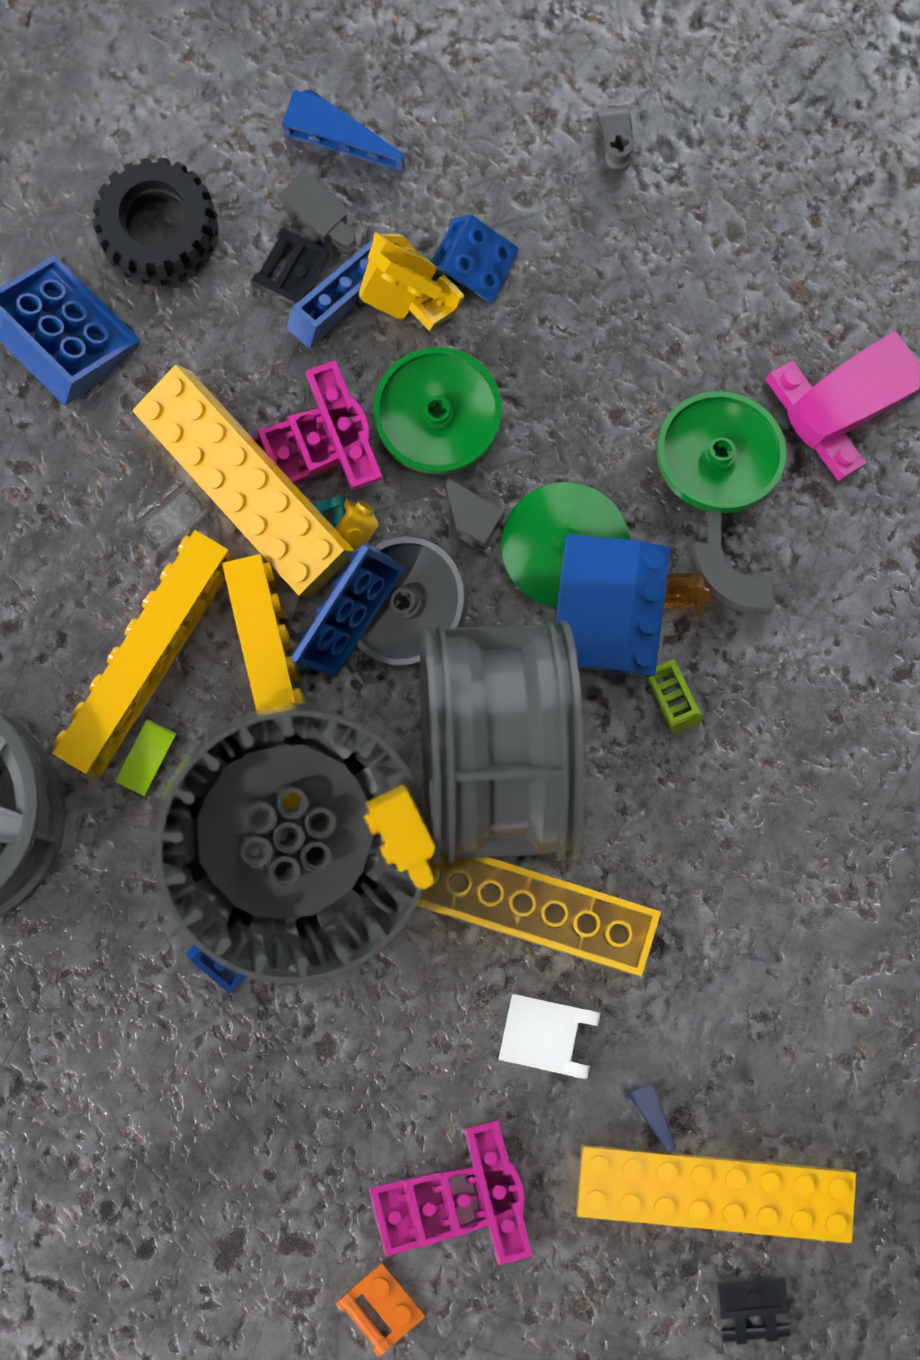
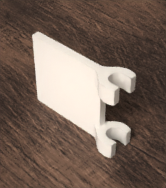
M512 994L498 1060L588 1079L590 1066L572 1062L571 1058L578 1024L585 1023L598 1026L601 1013Z

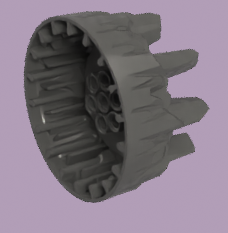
M289 703L286 707H278L277 709L267 707L248 712L246 717L239 716L233 719L232 724L226 721H217L212 724L208 729L205 741L196 745L193 753L184 756L175 770V778L169 779L167 788L162 790L157 810V824L155 826L157 872L165 900L179 927L211 959L234 972L257 980L277 983H305L335 976L351 970L370 959L386 946L405 925L418 904L423 889L416 888L407 870L399 872L395 863L388 866L379 848L385 842L380 832L372 834L364 818V815L370 813L365 803L404 784L432 840L428 809L422 791L411 770L396 751L367 728L343 715H337L327 710L321 711L307 704ZM289 793L299 794V802L293 808H285L282 804L283 798ZM256 808H266L268 816L264 821L260 823L251 821V814ZM320 812L325 813L327 819L323 826L315 828L310 825L313 815ZM286 827H293L296 831L294 838L288 842L280 841L278 838L280 831ZM256 841L262 842L264 850L260 855L250 856L247 854V848L251 843ZM321 847L323 854L318 860L309 861L306 859L309 849ZM431 857L426 859L428 866H430ZM288 861L292 864L291 870L286 875L280 876L275 874V867L278 863Z

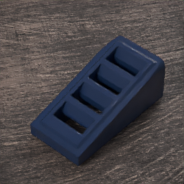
M649 1083L628 1090L630 1099L661 1145L668 1152L674 1151L676 1146L655 1085Z

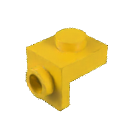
M445 275L439 277L436 282L442 288L437 299L425 295L423 299L418 297L412 301L408 308L429 331L454 316L464 299L463 293Z
M346 499L343 504L346 512L335 529L355 550L363 542L368 543L379 524L374 515V509L370 505L360 500L355 503Z

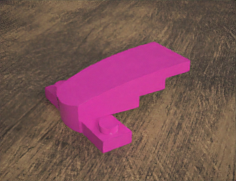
M894 331L843 363L813 388L793 360L770 372L765 380L787 409L790 423L795 432L807 445L817 451L839 482L866 464L845 433L870 423L876 416L898 406L903 400L919 392L920 364L898 333Z
M336 360L305 371L306 378L318 405L317 409L288 416L287 421L257 430L258 434L251 436L296 487L339 465H342L352 491L382 480V474L370 447L371 431L369 422L358 402L353 397H350Z
M499 1120L464 1129L473 1166L430 1173L369 1188L385 1256L417 1247H424L451 1237H459L485 1226L489 1228L498 1265L533 1256L522 1215L525 1200L523 1185L519 1174L512 1163H509Z

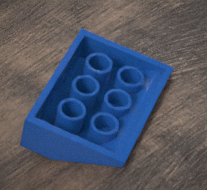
M55 255L0 286V342L64 406L89 391L140 343V339Z
M566 535L555 625L558 620L568 621L574 639L578 668L635 678H646L656 675L671 547L642 541Z
M363 542L352 553L350 564L345 572L335 580L332 587L333 590L326 602H323L317 608L315 619L310 627L300 635L298 646L294 650L291 659L296 663L336 677L406 567L374 546Z

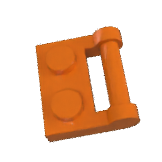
M383 1262L335 1302L341 1311L345 1310L372 1343L374 1346L372 1350L378 1357L383 1355L393 1344L425 1318L424 1312ZM361 1294L364 1295L392 1330L385 1337L355 1301Z

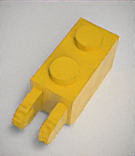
M402 784L366 802L365 804L370 813L364 815V818L373 835L380 832L385 844L379 848L388 866L395 863L399 872L407 870L416 888L419 887V889L422 888L424 890L425 888L428 889L433 883V874L426 859L432 857L435 846L407 789Z

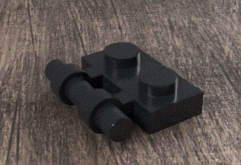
M785 1277L716 1282L720 1319L733 1318L734 1327L721 1328L722 1342L735 1341L736 1345L747 1344V1340L766 1339L767 1342L778 1341L779 1337L791 1336L789 1323H776L777 1314L789 1313ZM764 1316V1325L746 1326L745 1317Z

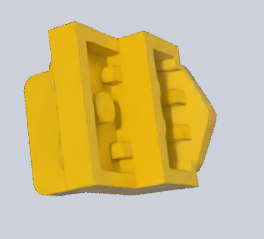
M375 232L368 255L369 261L359 290V297L365 303L397 319H403L416 297L423 299L425 295H428L434 299L438 298L442 288L432 280L437 267L427 258L419 255L416 249L401 234H379Z

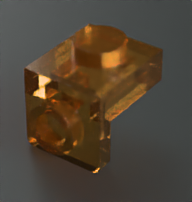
M701 573L668 574L664 608L695 607L697 616H704V604L710 603V589L708 584H703Z

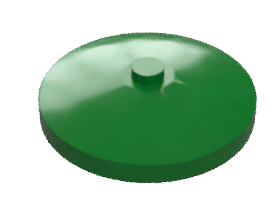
M429 347L405 355L387 370L375 393L373 415L378 436L392 457L412 470L426 474L441 475L461 471L476 463L487 453L500 429L502 403L494 378L477 359L456 349Z
M712 391L689 397L669 413L659 433L656 455L658 466L665 482L682 500L696 508L709 512L735 513L756 506L773 492L784 471L787 451L781 428L764 407L740 394Z
M559 482L533 490L515 505L503 528L501 553L508 577L526 598L549 609L557 610L565 537L567 534L630 540L628 527L616 505L598 490L583 484Z

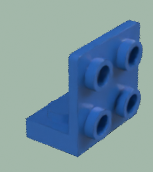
M473 215L453 218L432 260V263L437 267L433 277L435 279L442 275L452 277L485 301L493 302L519 248Z

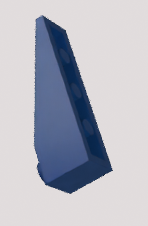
M294 89L282 122L286 137L403 172L405 167L404 153L326 99L321 98L316 92L310 90L301 92Z
M373 239L292 307L286 329L309 349L329 333L360 300L359 290L369 261L368 255Z

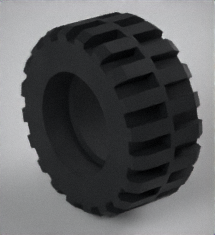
M150 157L140 159L141 164L133 166L132 162L123 165L125 170L120 174L114 171L108 177L111 183L108 186L103 184L98 191L101 200H96L93 207V212L96 216L93 218V227L97 234V239L111 265L117 267L119 273L124 277L130 278L132 276L135 283L145 285L147 280H150L153 287H163V281L170 280L171 285L181 283L179 277L186 274L188 278H191L197 273L195 267L198 264L202 267L205 266L209 261L207 252H214L217 244L214 236L218 235L219 225L210 193L206 185L202 184L200 177L194 171L188 173L186 165L178 161L174 163V166L170 164L168 158L161 157L158 158V162H152ZM168 201L180 206L184 210L185 219L182 227L175 236L163 243L143 244L133 240L128 234V226L132 216L138 209L148 203Z

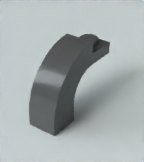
M708 511L705 521H700L699 540H705V543H695L692 549L694 567L701 583L716 600L731 609L751 614H770L774 608V576L745 575L731 567L726 561L721 547V513Z

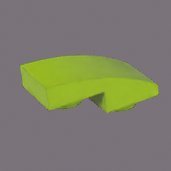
M147 719L115 782L145 796L177 733Z

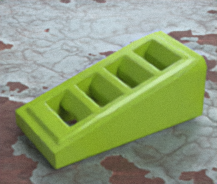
M675 659L658 665L656 667V675L647 677L672 734L702 722L701 712ZM671 673L674 674V678L660 684L656 681ZM679 685L680 689L663 695V691ZM684 697V702L669 708V703ZM690 710L689 712H686V713H684V714H682V715H679V716H677V717L674 718L675 715L680 714V713H682V712H684V711Z

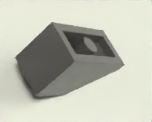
M448 479L446 493L456 533L460 536L459 541L473 550L479 547L485 551L504 520V511Z

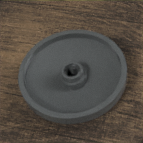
M397 537L386 540L374 547L406 568L360 638L357 646L366 655L384 664L396 667H412L420 665L421 626L429 625L431 634H436L437 625H443L444 628L463 627L468 610V588L460 566L443 548L418 537Z

